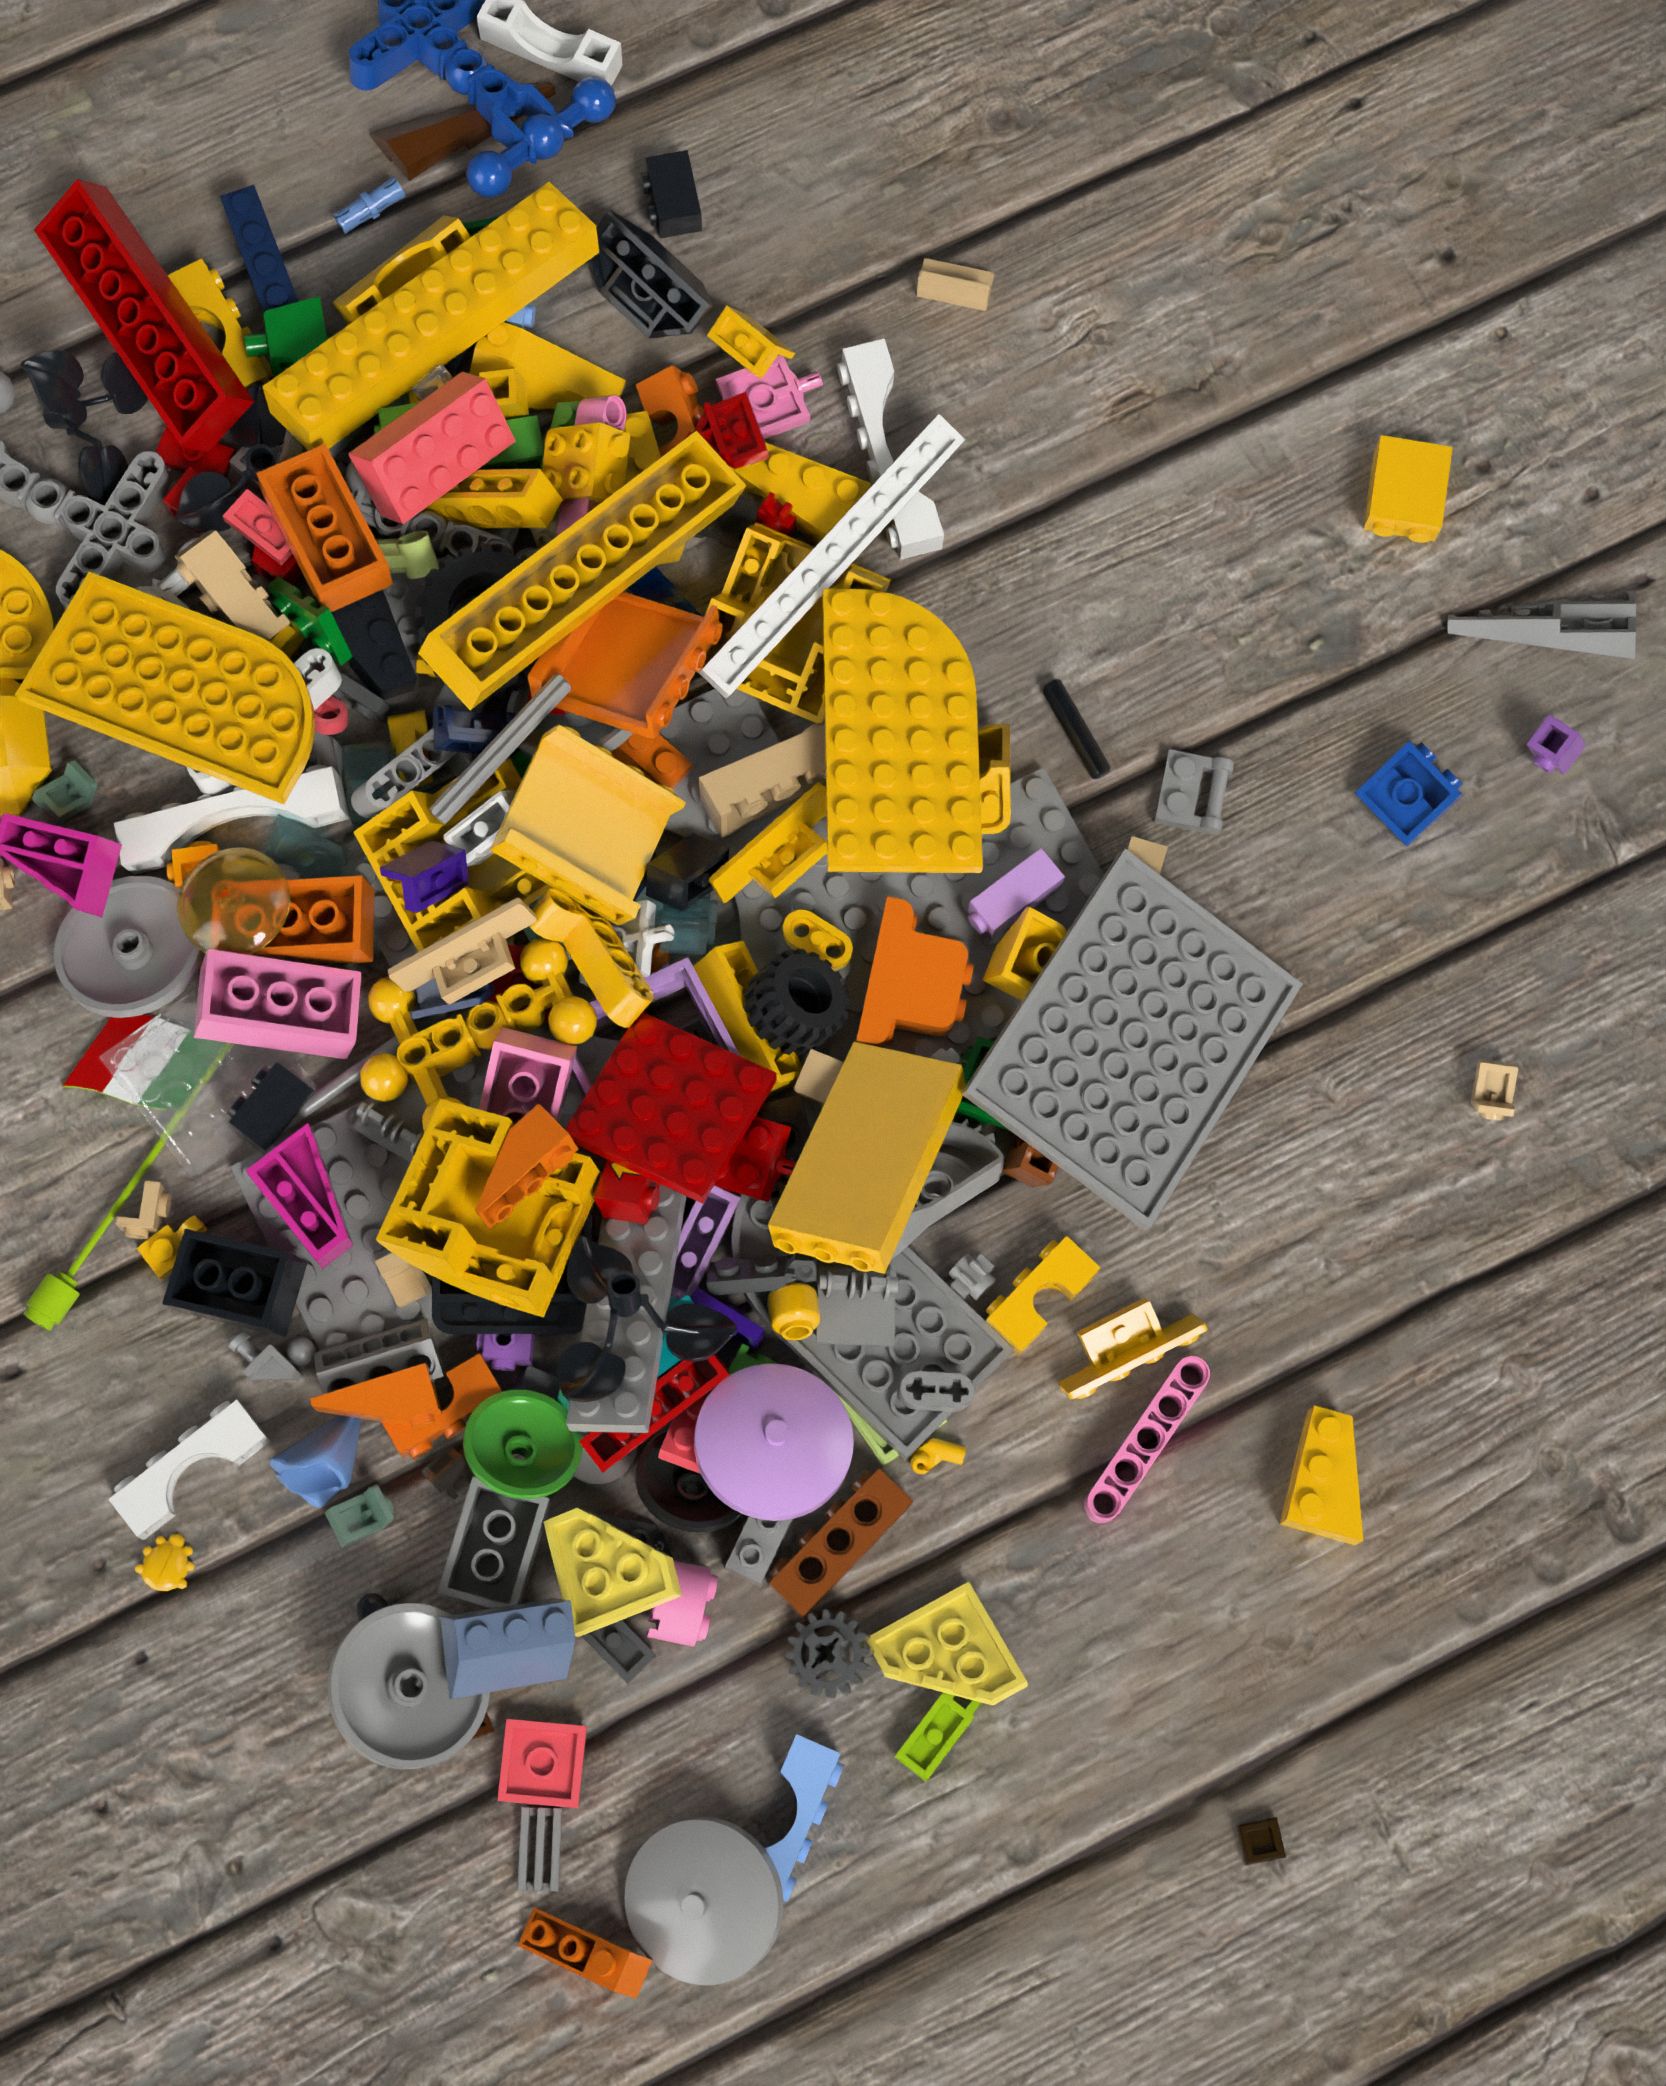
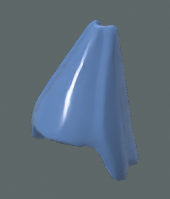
M338 1415L289 1448L272 1457L269 1463L271 1468L276 1471L275 1476L290 1492L300 1495L311 1506L323 1507L341 1489H346L351 1482L361 1418Z

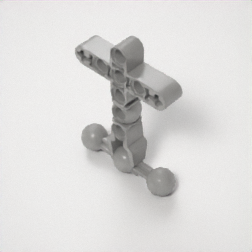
M0 371V414H4L13 405L15 386L11 379ZM0 441V500L15 507H22L24 511L28 512L40 523L48 525L58 524L59 528L63 531L69 529L71 535L82 541L56 585V594L65 610L89 571L112 580L122 562L145 573L155 572L161 568L165 561L164 550L156 533L145 527L170 484L169 473L159 454L152 451L139 453L132 460L105 506L88 497L76 495L74 491L70 490L60 480L52 478L41 479L39 473L35 471L30 474L27 467L10 457L4 443ZM25 481L21 488L10 489L13 483ZM49 497L57 498L52 505H42L43 501ZM130 500H140V503L134 508L124 507ZM82 513L89 514L85 521L74 522L77 515ZM121 530V534L114 539L105 538L110 531ZM145 546L154 547L151 553L147 555L138 554V551ZM94 560L103 561L100 567L91 570L87 569L90 562Z

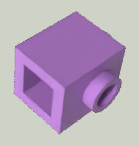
M1549 714L1527 743V746L1535 757L1533 759L1534 764L1549 774L1556 770L1564 776L1586 747V744L1580 733Z

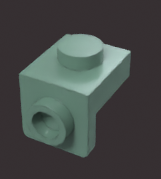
M72 760L67 763L64 775L35 790L32 800L57 826L92 806L97 783L87 769H83L76 760Z
M377 1484L369 1487L363 1494L333 1506L325 1512L342 1548L384 1530L394 1520L392 1503L389 1497L381 1492Z

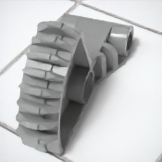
M953 1118L942 1144L961 1149L979 1159L986 1166L975 1172L961 1159L938 1152L891 1260L900 1254L930 1225L999 1181L1003 1170L1004 1156L994 1145V1133L983 1136L981 1125L972 1129L969 1128L968 1119L959 1124ZM929 1193H935L940 1196H931Z

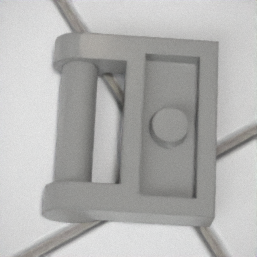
M1169 749L1154 823L1205 834H1220L1223 825L1220 816L1228 776L1233 773L1234 762L1227 758H1210ZM1202 772L1213 774L1205 817L1194 816Z

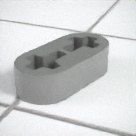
M930 1371L910 1372L903 1378L898 1390L901 1402L910 1409L948 1412L962 1411L967 1408L975 1392L972 1381L963 1374ZM914 1381H919L921 1388L933 1389V1393H923L920 1400H916L913 1393L907 1392L906 1388H910ZM953 1383H957L961 1391H966V1395H962L959 1402H954L951 1394L939 1393V1390H949Z

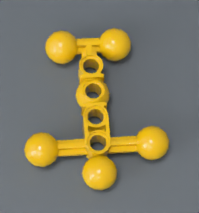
M543 937L533 939L522 950L520 966L522 973L532 983L543 985L542 987L533 991L526 984L513 985L502 996L500 994L496 995L498 1003L486 1001L481 1005L471 1008L465 1020L460 1013L456 1015V1019L442 1020L420 1032L410 1014V1011L416 1007L414 990L405 992L389 977L381 978L372 985L368 994L369 1009L376 1019L391 1025L399 1047L397 1049V1056L380 1053L373 1055L364 1062L360 1071V1082L366 1095L378 1101L387 1102L395 1100L404 1093L409 1082V1075L412 1081L417 1083L427 1105L422 1115L423 1130L425 1132L439 1099L465 1105L462 1101L448 1096L440 1077L466 1065L475 1055L477 1057L481 1056L482 1053L479 1048L491 1050L494 1040L502 1027L520 1032L534 1031L544 1022V1010L552 1007L548 1016L550 1032L557 1040L570 1045H577L587 1041L593 1036L597 1027V1016L595 1009L589 1002L583 998L573 996L564 977L568 967V957L565 948L554 940ZM529 1005L526 1009L518 1011L521 1007ZM494 1022L490 1027L483 1029L488 1023ZM459 1039L456 1044L449 1046L451 1042ZM424 1057L420 1062L414 1063L418 1058Z

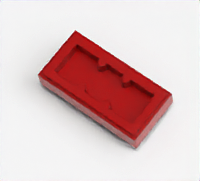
M166 426L155 453L162 457L165 466L185 473L189 467H192L199 473L203 471L216 472L227 478L231 468L229 461L236 454L234 448L219 443L209 452L181 447Z

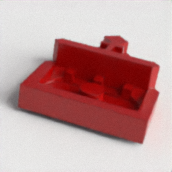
M746 391L712 406L710 403L705 402L702 417L694 431H689L687 435L689 437L697 430L726 464L734 469L770 458Z

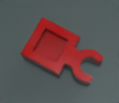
M772 492L768 494L757 510L758 523L790 537H793L796 533L797 517L790 514L793 509L792 504L787 502L785 505H782L775 499V494Z

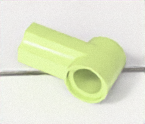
M415 531L396 539L376 540L388 562L390 573H406L409 579L426 577L432 568L439 569L427 531Z

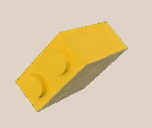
M1380 435L1374 449L1363 530L1372 531L1375 535L1382 537L1392 535L1405 536L1411 541L1418 543L1435 541L1443 524L1453 447Z

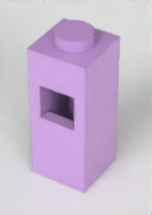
M1040 848L969 902L968 913L970 915L967 918L976 932L980 935L985 933L992 940L1014 924L1027 907L1034 909L1062 888L1065 876L1043 849Z

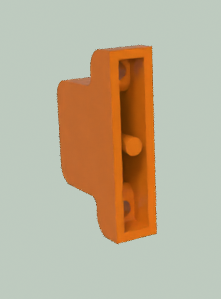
M887 896L856 1040L858 1043L885 1048L886 1045L892 1044L895 1029L943 1037L952 1031L955 1021L963 1022L967 1000L960 999L962 985L970 986L974 964L967 962L968 950L960 941L916 932L918 915L914 914L911 904L904 899Z

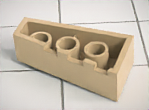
M813 724L797 736L783 740L769 748L699 777L700 802L721 839L799 799L818 782L826 785L825 724Z

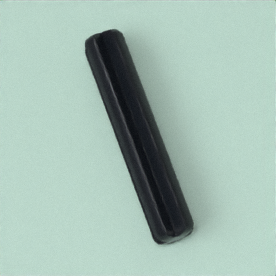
M1055 679L1044 686L1043 694L1089 774L1094 780L1104 777L1110 772V765L1062 681Z

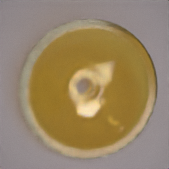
M248 848L224 849L204 858L187 875L178 895L177 914L179 923L186 937L205 953H207L208 949L249 955L270 943L283 927L290 908V889L282 870L265 854ZM225 889H230L227 897L220 898L221 893Z

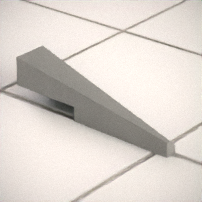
M1627 590L1624 593V598L1605 600L1603 594L1592 595L1591 601L1561 599L1512 606L1511 613L1492 616L1490 609L1479 611L1478 617H1456L1454 614L1448 615V634L1635 659L1636 590Z

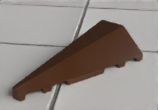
M550 82L534 86L546 99L556 94L555 86ZM469 104L371 132L370 135L390 162L394 161L406 178L411 181L464 145L468 150H471L491 137V125L477 111L475 104ZM509 116V119L514 122L521 116Z

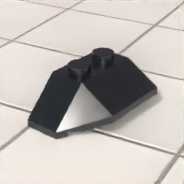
M608 210L596 227L599 253L592 257L598 291L649 339L692 334L713 306L703 283L652 235L612 210Z

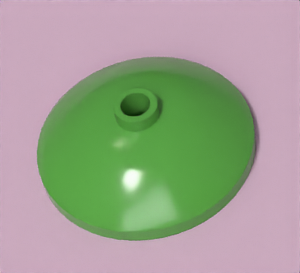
M507 1390L488 1397L472 1412L464 1431L463 1449L470 1469L487 1487L507 1497L536 1499L560 1490L574 1476L582 1456L583 1447L579 1443L582 1439L581 1432L568 1429L566 1425L568 1412L563 1405L553 1398L531 1390ZM513 1454H520L525 1459L518 1460L513 1457Z

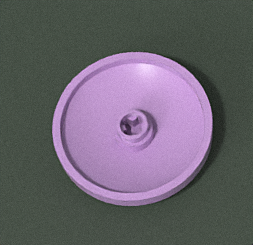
M783 1364L755 1365L739 1370L725 1378L706 1398L698 1415L694 1432L696 1462L710 1490L730 1508L741 1514L761 1520L780 1521L794 1519L821 1507L841 1486L853 1455L854 1439L851 1421L837 1394L815 1375L797 1367Z

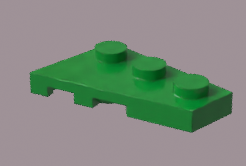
M279 576L267 585L274 598L270 602L280 616L284 614L291 620L292 626L303 639L309 636L315 648L324 649L329 652L331 657L341 666L353 657L328 607L323 605L319 608L314 598L309 595L305 598L298 588Z

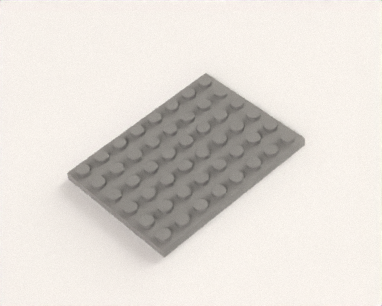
M1123 849L1112 862L961 1094L1143 1230L1151 1228L1303 984L1127 849Z

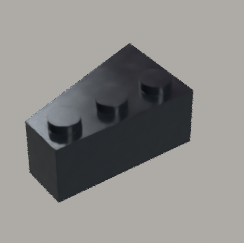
M383 590L331 612L353 656L348 660L349 666L372 693L386 700L415 689L417 677Z

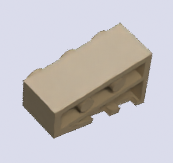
M216 530L207 531L174 556L180 563L175 567L180 576L189 586L192 583L196 584L203 594L199 597L202 605L212 616L218 613L224 623L253 633L267 641L291 623L284 614L280 616L267 599L269 595L262 586L258 587L245 570V565Z

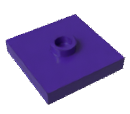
M696 1287L690 1297L694 1304L709 1307L730 1318L737 1325L736 1333L731 1339L741 1345L749 1346L752 1352H757L764 1341V1328L744 1317L745 1313L733 1304L726 1301L721 1303Z

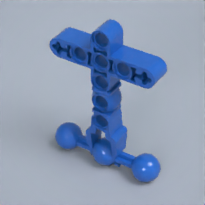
M378 0V21L380 27L356 42L349 51L351 83L360 90H373L416 60H419L431 72L440 75V78L444 81L447 80L454 91L462 95H468V102L471 105L475 104L477 111L491 125V136L507 147L500 154L494 151L478 153L469 162L466 171L468 183L474 192L483 197L490 198L503 194L510 186L513 170L526 161L536 164L537 159L547 160L556 156L562 149L565 138L573 137V127L583 120L590 123L604 121L608 119L615 108L616 98L611 85L601 78L588 77L580 80L574 87L571 103L555 114L554 106L533 85H520L505 73L496 70L492 64L488 65L482 54L475 50L467 49V42L464 40L460 41L457 32L477 19V15L485 0ZM527 115L529 117L524 121L521 129H519L509 119V116L519 117Z

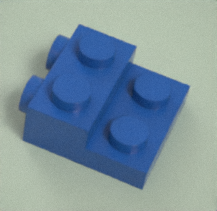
M1408 741L1355 792L1407 847L1464 796L1458 790L1463 783L1448 768L1441 773L1432 764L1437 757L1422 742L1415 746L1411 741Z

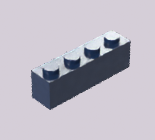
M251 185L221 195L220 198L262 312L298 302L255 186Z

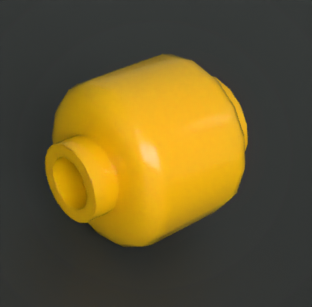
M792 1282L786 1284V1287L769 1293L767 1305L772 1330L782 1335L783 1338L787 1340H801L809 1337L813 1330L818 1327L821 1321L816 1290L809 1284Z

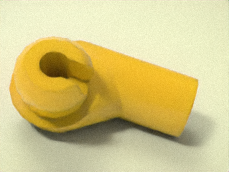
M931 1438L920 1445L909 1457L911 1469L915 1473L923 1475L928 1473L931 1468L942 1460L962 1465L967 1446Z

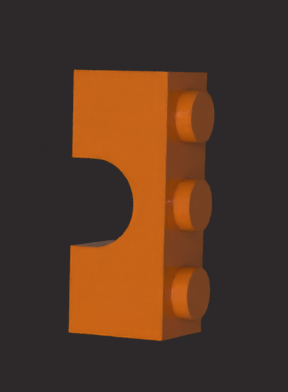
M673 365L635 384L644 411H648L650 419L662 426L677 419L678 429L675 437L668 444L658 448L661 457L685 440L689 431H694L704 413V409L698 404L695 395L698 392V388L691 374L685 373Z
M480 1353L446 1372L453 1386L454 1396L451 1404L442 1411V1414L434 1416L435 1422L419 1428H412L411 1423L399 1425L382 1422L399 1454L404 1459L410 1455L412 1459L419 1458L433 1449L431 1443L445 1435L447 1439H450L463 1432L466 1422L475 1408L488 1397L502 1392Z

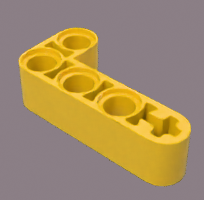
M548 889L532 909L537 921L529 927L545 939L562 942L607 1016L619 1026L630 1027L653 1001L654 994L606 918L557 889Z

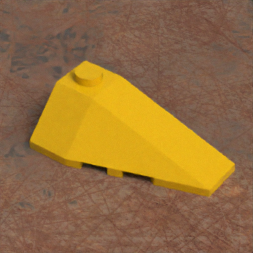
M505 322L478 340L469 374L479 376L481 372L515 368L527 382L528 408H533L534 412H545V409H555L557 402H575L586 398L611 395L621 397L626 385V380L520 327Z
M1027 907L997 944L982 980L1019 1000H1023L1067 933V930L1057 921L1031 907Z

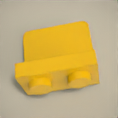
M601 422L552 428L546 434L542 472L563 498V501L589 499L602 503L626 483L631 434Z

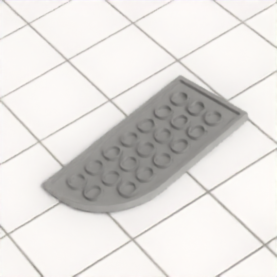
M791 1137L788 1138L786 1149L792 1147L795 1143ZM784 1175L783 1179L787 1183L790 1176ZM743 1194L741 1195L732 1226V1258L741 1260L753 1259L762 1255H774L775 1257L793 1255L785 1253L773 1245L768 1227L774 1212L771 1197L769 1202H765ZM908 1246L890 1261L887 1270H895L896 1277H898V1291L895 1293L894 1347L816 1343V1329L813 1330L809 1337L801 1340H787L782 1335L773 1331L905 1461L953 1412L914 1410L906 1407L901 1402L898 1393L903 1378L914 1371L959 1373L967 1376L972 1381L974 1390H976L1014 1350L1008 1342ZM816 1258L817 1281L802 1283L809 1284L817 1293L818 1267H854L837 1262L826 1263ZM771 1291L743 1293L755 1313L772 1330L767 1305V1298ZM914 1381L910 1388H906L907 1392L913 1393L916 1400H920L923 1393H933V1389L921 1388L919 1381ZM953 1383L949 1390H939V1393L951 1394L954 1402H959L961 1396L966 1395V1391H961L957 1383Z

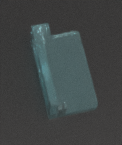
M278 814L274 820L278 830L263 853L265 859L275 864H285L296 868L297 873H300L303 879L340 877L342 874L340 868L346 866L349 862L344 848Z

